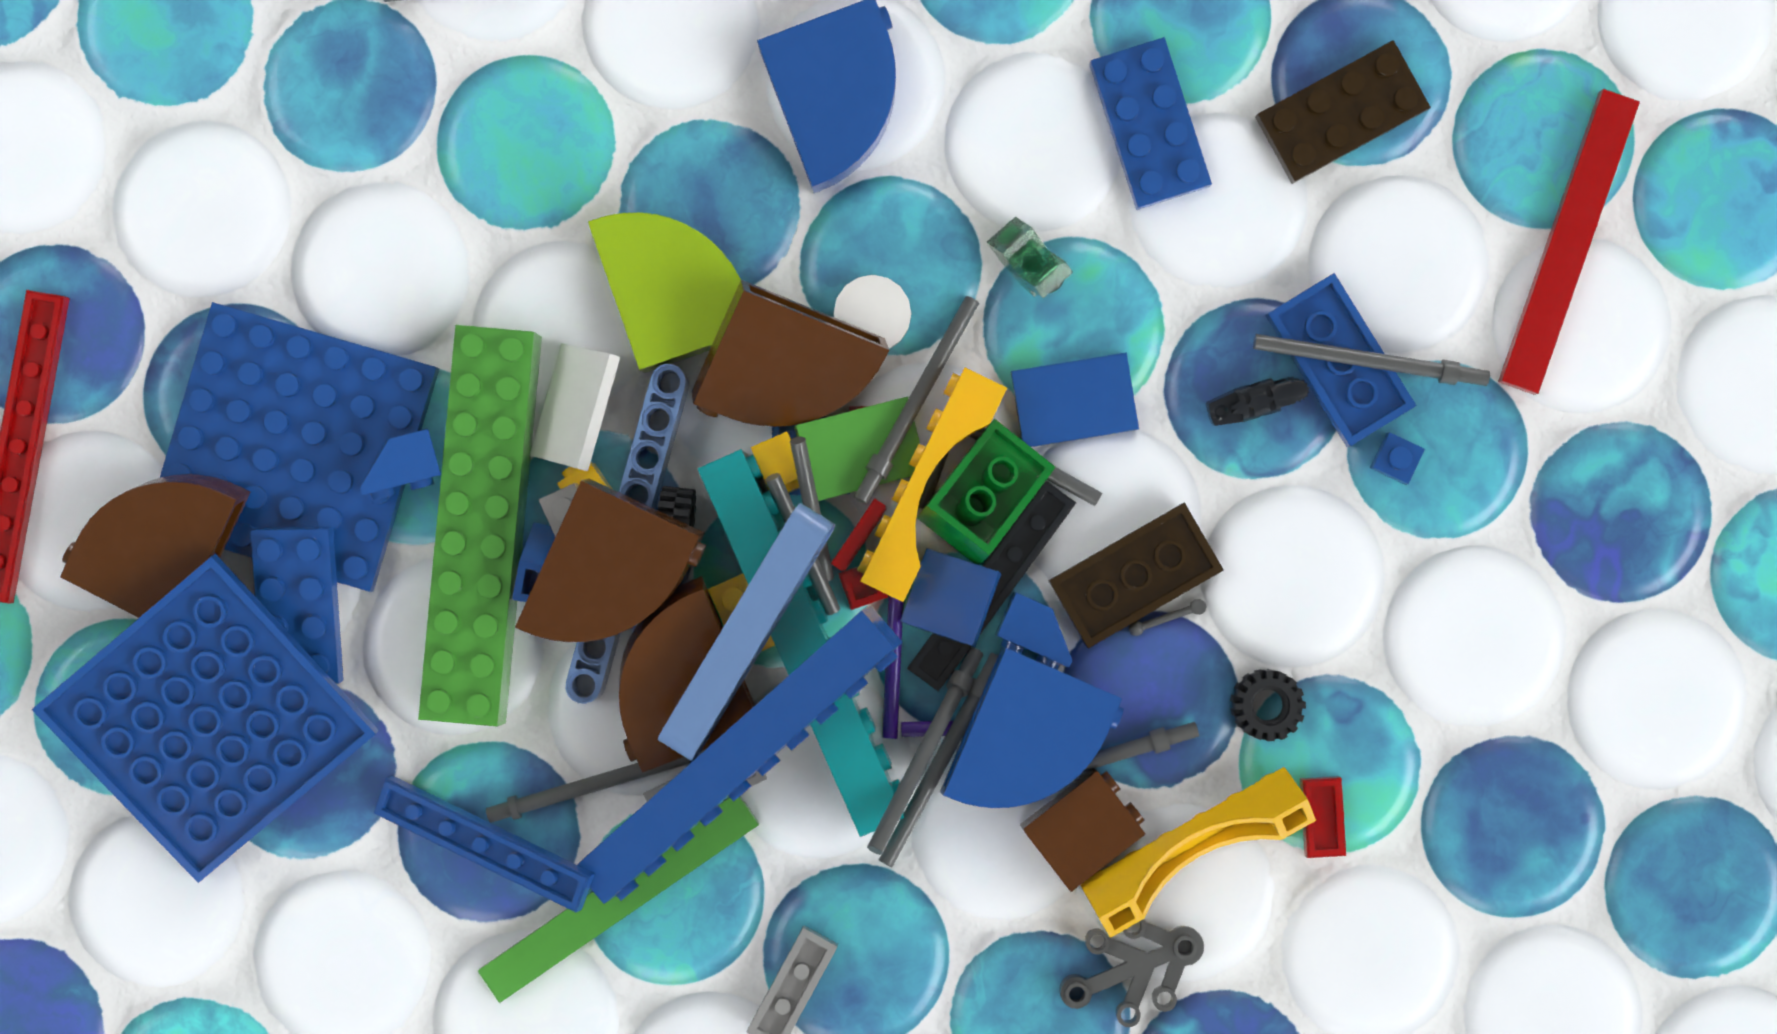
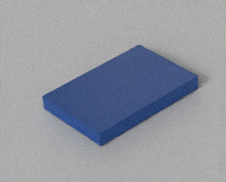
M1127 352L1010 372L1021 440L1030 447L1139 430Z

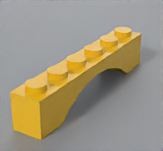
M964 367L961 376L955 373L952 374L943 393L950 398L943 411L935 409L926 427L927 430L933 433L926 446L918 444L909 462V465L915 467V470L909 482L901 479L891 499L897 502L898 505L892 517L884 514L874 534L881 538L874 553L869 550L866 551L857 569L858 572L864 574L860 582L904 602L921 567L916 548L915 524L919 501L926 482L936 465L955 445L970 434L989 426L1007 387Z
M1282 767L1274 773L1263 776L1258 782L1246 789L1231 794L1225 801L1211 809L1196 814L1191 820L1174 830L1163 833L1156 840L1139 850L1128 853L1123 859L1104 870H1099L1080 886L1111 938L1145 919L1152 902L1164 885L1180 869L1196 858L1219 847L1240 841L1259 839L1283 840L1313 823L1316 819L1307 797L1287 769Z

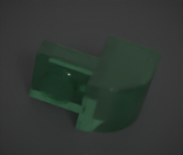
M1016 216L987 241V244L1005 268L1034 297L1039 295L1045 298L1049 293L1055 292L1062 286L1064 280L1073 273L1063 259L1046 248L1034 229Z

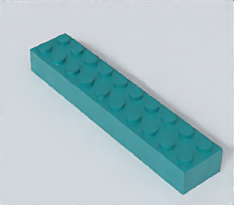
M740 449L697 469L749 585L782 529H780L775 518L780 512L770 491L764 493L759 480L763 479V475L754 455L748 456L746 452ZM808 574L771 634L788 675L831 638H828L822 625L829 620L820 600L812 602L807 591V587L813 585ZM858 692L851 699L844 694L834 704L839 710L822 725L817 720L810 725L860 837H863L876 830L900 784V780L892 781L887 770L892 769L891 760L884 744L876 745L871 734L876 732V726L868 708L865 707L860 710L855 699L856 696L860 695V692ZM904 811L899 820L904 818Z

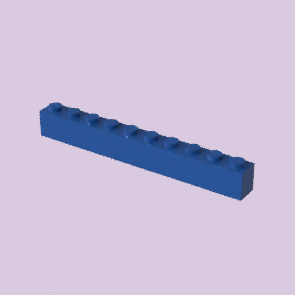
M869 606L861 610L577 864L595 873L590 888L603 904L615 896L622 901L639 886L635 879L640 874L645 872L649 877L667 861L662 856L671 847L677 852L695 837L690 831L699 822L704 827L710 824L723 812L719 805L725 799L730 797L734 802L752 787L747 781L757 771L761 776L769 772L781 761L776 754L785 746L791 751L809 736L805 729L817 720L822 725L839 710L834 704L844 694L849 699L854 697L868 684L864 677L870 671L876 668L881 673L898 658L894 650L903 642L875 609Z

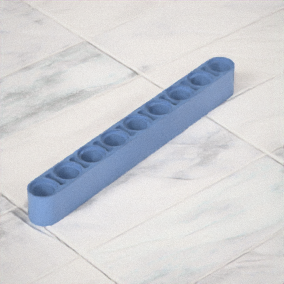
M673 364L661 365L651 375L619 493L629 497L633 487L643 485L648 491V500L645 505L656 509L689 391L687 375ZM669 373L677 374L680 378L678 389L673 393H664L660 387L662 377ZM659 410L666 411L670 418L668 426L662 431H654L650 426L652 414ZM647 448H655L659 455L657 465L651 469H644L639 461L641 452ZM621 633L603 639L606 651L601 658H595L590 655L587 649L588 642L576 643L565 686L567 695L573 701L586 704L598 699L604 693ZM582 674H587L594 679L595 690L590 696L581 694L577 688V680Z

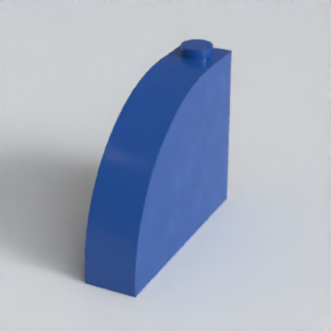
M876 0L857 2L757 40L760 54L813 193L820 192L837 184L858 169L879 144L892 114L896 89V67L893 46L887 30L893 28L886 7H878Z
M1001 647L940 789V793L964 804L986 808H1010L1027 805L1055 794L1069 785L1087 768L1100 750L1109 729L1115 730L1124 711V708L1120 707L1123 698L1013 650Z

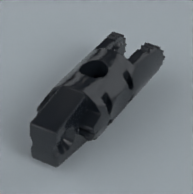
M1293 376L1275 381L1269 378L1251 385L1235 388L1207 401L1206 408L1210 422L1214 426L1246 422L1261 416L1280 412L1281 407L1294 404L1296 401L1300 402L1302 399L1305 400L1304 398L1308 397L1307 394L1310 392L1304 380L1294 378Z

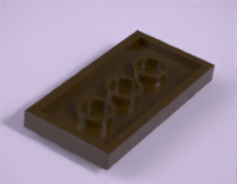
M1392 40L1263 110L1255 118L1291 184H1294L1428 111L1431 106L1395 41Z
M1184 502L1049 579L1048 582L1085 646L1089 649L1224 571Z

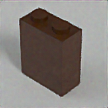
M1095 768L1089 770L1020 824L1022 830L1070 892L1146 834L1140 827V824L1145 819L1131 802L1124 806L1119 800L1116 793L1121 788L1107 771L1100 775Z

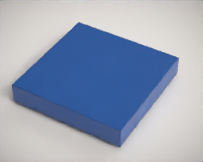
M926 548L921 567L917 573L900 622L975 648L1001 573Z

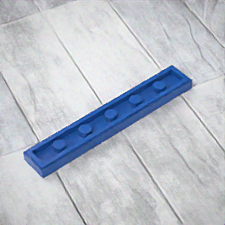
M393 775L387 777L384 781L374 814L576 913L582 910L595 873Z

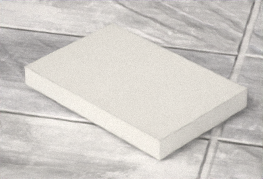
M561 343L530 456L584 471L589 470L620 361L619 356Z

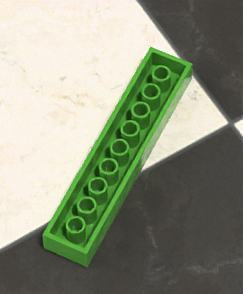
M455 325L418 720L494 727L506 723L517 601L512 600L519 560L522 555L531 460L530 452L533 439L542 337L532 331Z

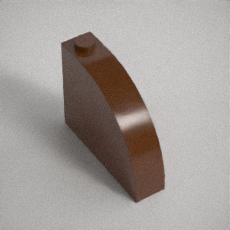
M741 280L691 391L693 404L697 405L696 408L700 412L708 416L718 417L720 414L730 419L758 426L777 427L806 423L836 411L856 397L879 371L889 352V347L885 338Z
M193 474L170 475L143 483L113 498L89 519L81 530L76 542H72L63 555L62 562L65 563L60 578L140 618L215 553L221 558L251 492L219 478Z
M590 478L581 480L515 628L540 638L561 642L600 640L626 631L649 617L672 596L682 582L690 565L697 567L706 549V545L701 543L705 533Z
M702 576L678 586L672 596L660 608L638 623L629 637L623 652L619 674L620 715L627 739L623 740V744L631 762L637 760L642 773L684 757L660 742L658 737L723 629ZM745 679L703 749L708 748L755 706Z

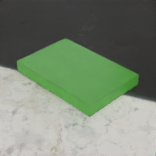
M908 396L794 426L796 436L805 437L818 501L858 490L868 472L865 467L872 455L878 454L909 399ZM915 421L891 461L894 466L888 477L881 479L879 485L912 476L915 467L909 465V462L918 444H920Z

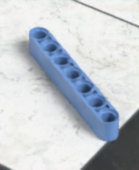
M802 503L797 505L658 737L660 742L690 761L696 759L835 528L833 522Z

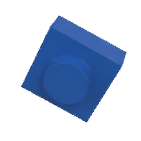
M1391 432L1386 433L1370 468L1407 485L1425 449Z

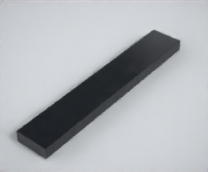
M1048 481L1044 482L990 556L982 564L983 567L999 571L1001 576L981 633L1076 504L1074 500ZM932 633L907 669L939 692L971 646Z

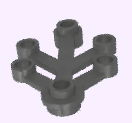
M1141 920L1139 921L1140 928L1138 931L1132 933L1125 929L1123 933L1131 939H1137L1142 936L1162 945L1150 952H1145L1108 937L1101 929H1091L1085 936L1086 947L1091 953H1107L1126 962L1087 979L1079 974L1068 975L1060 984V996L1068 1007L1079 1009L1090 1002L1093 994L1132 978L1124 1001L1116 1008V1017L1121 1025L1133 1027L1140 1021L1141 1013L1139 1006L1154 968L1169 962L1161 986L1156 987L1152 992V1002L1158 1010L1163 1012L1170 1011L1177 1003L1175 990L1185 966L1196 963L1204 952V942L1201 935L1189 926H1178L1171 931H1167ZM1094 935L1104 937V943L1099 948H1094L1090 945V940ZM1183 940L1190 941L1192 945L1187 953H1180L1178 951V945ZM1081 987L1084 990L1083 996L1077 1000L1072 999L1069 996L1072 988ZM1162 992L1171 994V1000L1165 1005L1157 1002L1158 995ZM1125 1008H1133L1135 1010V1015L1131 1020L1121 1018V1013Z

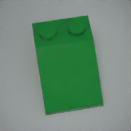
M994 418L917 515V519L971 562L979 565L990 556L1056 467Z

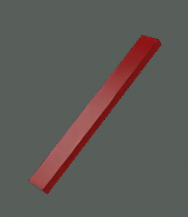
M1606 89L1599 91L1498 380L1499 383L1533 395L1539 394L1640 101Z
M26 290L0 430V602L8 604L14 603L70 301V298L65 296Z

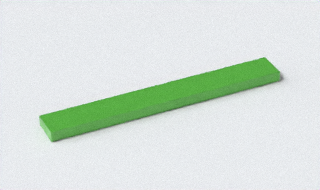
M740 796L734 802L730 797L724 800L719 805L723 812L706 827L699 822L690 830L695 837L679 851L676 852L671 847L662 856L667 861L649 877L645 872L640 874L635 879L639 886L622 901L615 896L603 904L592 891L587 895L582 910L577 913L570 909L564 910L481 967L478 973L497 1001L501 1003L756 828L760 823L743 798Z

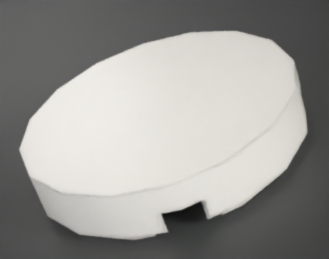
M868 275L856 278L843 288L836 299L834 318L885 338L889 349H891L907 333L911 319V309L908 297L898 284L886 277Z

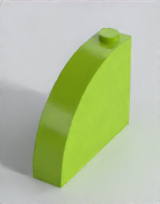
M641 212L619 213L588 221L639 370L647 373L661 365L672 364L709 351L741 281L725 254L710 239L694 228L672 218L657 214Z

